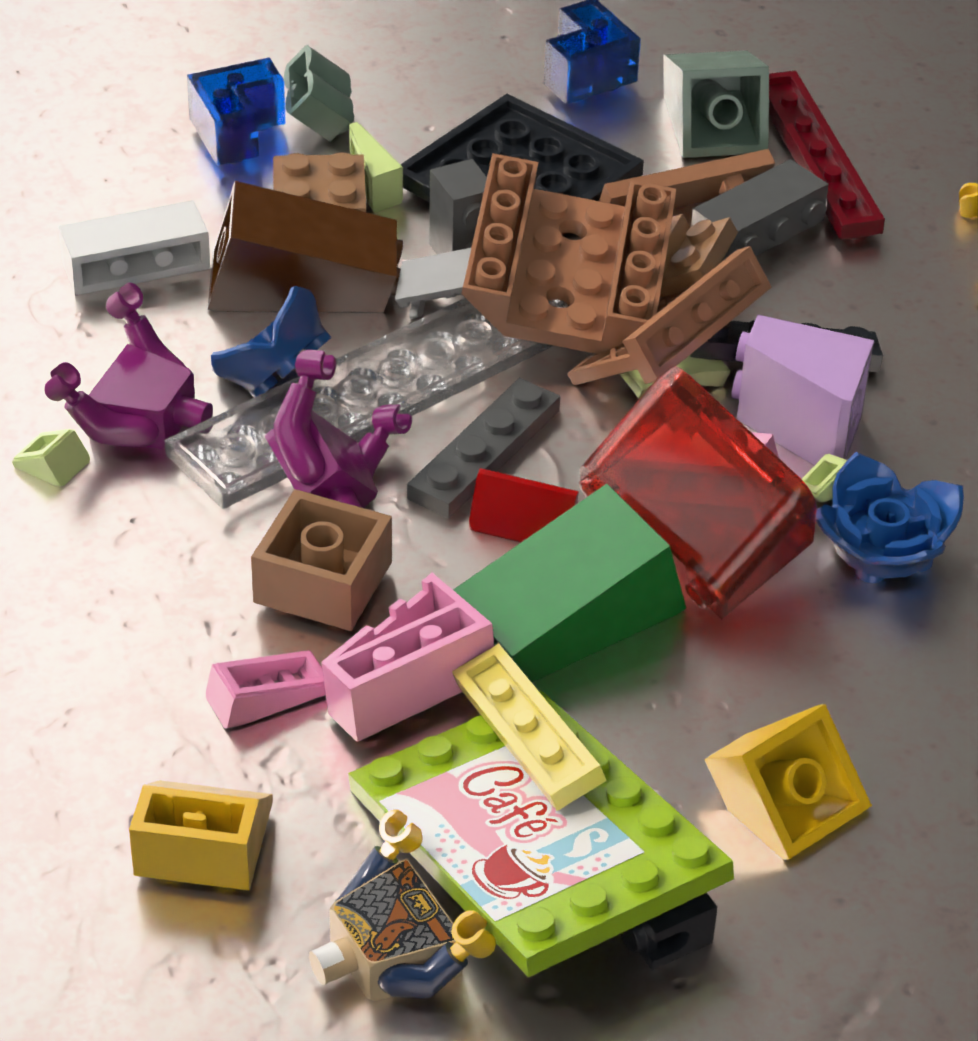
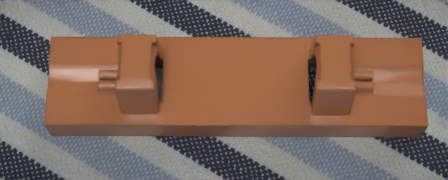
M769 149L611 182L604 185L599 201L625 206L630 180L677 189L674 208L706 202L772 169L775 161Z

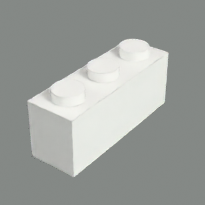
M194 200L58 226L62 264L75 295L121 287L129 282L136 284L211 269L209 231Z

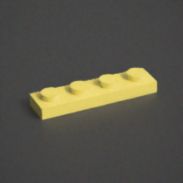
M500 644L495 645L452 671L458 687L556 811L607 781L600 764Z

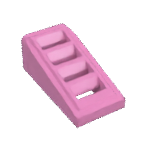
M311 650L212 664L206 688V699L224 728L248 724L326 695L322 667ZM298 673L301 679L296 680L292 674Z

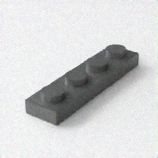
M519 377L407 483V499L449 519L474 495L479 469L497 472L560 411V395Z

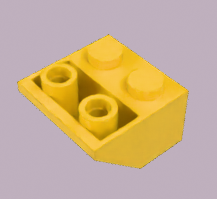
M163 780L144 784L129 827L133 875L250 890L273 803V794Z

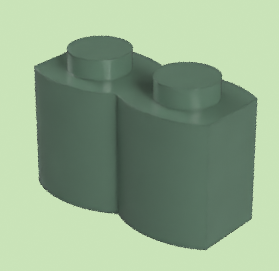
M305 45L287 63L285 68L284 85L288 89L285 101L286 111L331 142L338 134H344L349 129V124H352L354 120L353 102L350 98L352 94V89L350 88L351 78L346 71L310 46Z

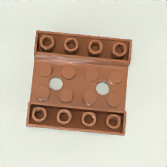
M492 153L463 283L462 295L503 336L600 354L622 345L623 340L657 314L677 189L630 180L625 206L534 189L538 162ZM573 233L582 239L569 240L563 237L562 234ZM561 300L566 302L569 307L557 308L552 306L549 301Z

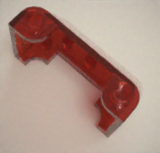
M677 366L671 367L654 381L579 470V487L586 497L605 484H608L670 545L672 554L685 566V574L689 582L685 585V590L691 600L703 610L710 608L721 620L814 542L817 505L808 486L699 383Z

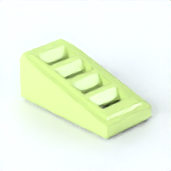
M358 122L349 124L350 154H364L365 193L370 208L374 212H379L402 204L403 167Z

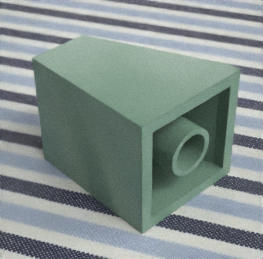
M748 51L664 54V99L680 154L683 158L742 155L768 149L769 66Z

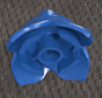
M291 287L283 306L269 326L247 343L211 354L212 371L217 376L244 387L255 400L260 398L278 383L273 373L277 372L283 379L296 368V358L302 349L318 350L332 338L321 324L313 293L305 288Z
M855 452L836 475L832 488V507L825 504L818 508L815 521L823 533L833 541L837 554L849 566L855 568L856 576L863 582L879 583L885 578L907 577L917 572L929 570L933 565L934 558L944 553L946 547L944 543L956 529L962 516L964 501L963 485L930 480L923 481L912 489H904L894 471L888 466Z

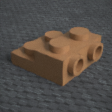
M683 214L672 217L660 298L686 291L721 263L738 233L730 217L715 222L703 220L692 227L689 226Z

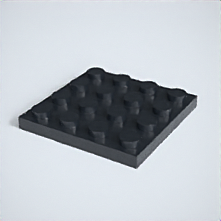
M505 94L400 164L403 167V189L430 202V169L473 159L487 177L492 153L538 162L534 189L599 201L605 184L642 176L644 160L516 97Z

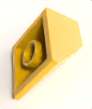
M826 704L814 706L749 732L704 759L727 810L783 860H789L872 806Z

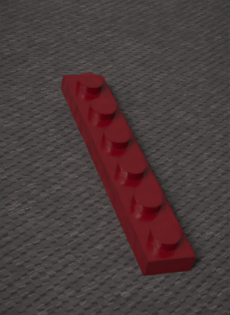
M797 71L769 73V116L795 162L829 184L825 214L840 240L849 238L859 239L864 236L883 234L884 216Z

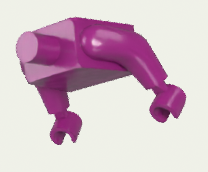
M129 282L122 286L119 292L112 294L106 302V309L112 317L125 319L126 324L123 328L129 344L123 348L89 394L84 391L77 392L75 390L81 384V376L79 371L69 362H62L50 371L51 379L45 383L44 391L45 395L52 401L58 402L64 399L66 401L64 409L88 438L95 442L119 447L163 449L170 445L183 426L202 432L206 431L212 420L213 405L209 402L195 399L194 374L162 343L145 315L139 316L136 310L143 304V293L136 284Z
M323 350L302 351L298 354L295 363L296 372L300 377L298 384L291 383L276 416L274 428L264 436L294 489L366 508L376 498L378 493L373 476L389 448L386 440L390 434H406L411 428L412 416L410 414H397L401 407L400 404L379 406L373 411L372 415L374 433H367L357 443L350 436L312 411L317 393L312 390L314 381L330 380L336 370V358L333 355H326Z

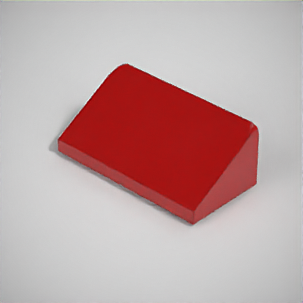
M480 468L477 474L470 511L469 529L474 532L521 543L578 504L579 491Z

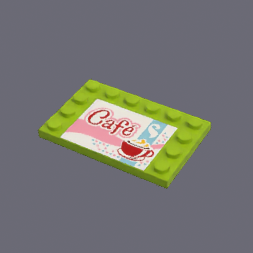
M542 690L539 691L600 764L607 780L556 811L481 715L438 735L427 737L419 743L389 756L378 758L370 764L348 773L350 791L379 821L387 812L394 809L402 811L407 816L406 825L399 831L398 836L404 832L410 823H414L421 829L423 841L420 847L410 852V854L465 911H476L487 920L485 929L495 937L496 944L528 977L734 880L733 860Z

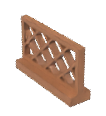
M751 246L733 252L686 291L662 297L659 300L657 314L623 340L622 345L600 354L592 353L570 370L567 374L573 385L636 369L645 384L659 381L772 288Z

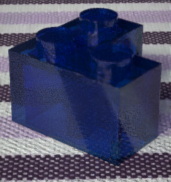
M585 0L559 8L558 36L547 39L545 42L544 84L565 104H569L637 82L641 38L598 0Z
M270 57L187 74L189 119L217 166L236 164L242 160L259 157L258 131L286 124L284 79Z

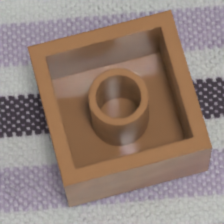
M292 153L283 156H273V190L366 212L364 154L304 155Z
M294 489L251 556L253 603L352 631L392 563V516Z

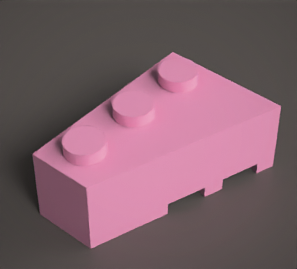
M433 573L421 581L422 590L408 602L398 599L389 607L390 616L373 629L366 625L321 662L328 714L357 742L461 693L462 690L458 687L452 671L494 647L492 623Z

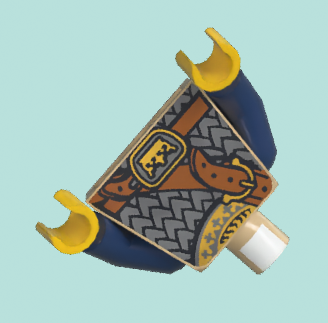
M398 809L390 810L380 821L379 832L385 840L383 846H374L329 909L331 942L309 952L312 970L322 985L351 974L366 998L374 1001L389 997L431 998L451 980L463 975V969L468 965L467 957L470 954L476 958H485L492 954L496 945L495 937L485 929L487 920L478 912L466 911L459 915L453 923L409 860L398 861L396 857L399 852H413L420 847L423 841L422 831L414 823H410L404 832L398 836L399 831L407 822V816Z

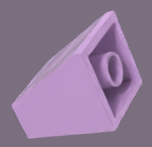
M757 315L751 332H742L736 352V361L743 362V370L737 371L732 388V398L739 400L737 420L758 433L773 434L775 443L814 466L825 454H831L847 460L863 413L874 340Z

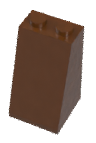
M235 181L212 252L208 310L216 312H279L291 287L297 286L308 289L313 293L318 312L384 313L390 295L396 296L401 268L397 266L402 255L403 240L397 239V220Z

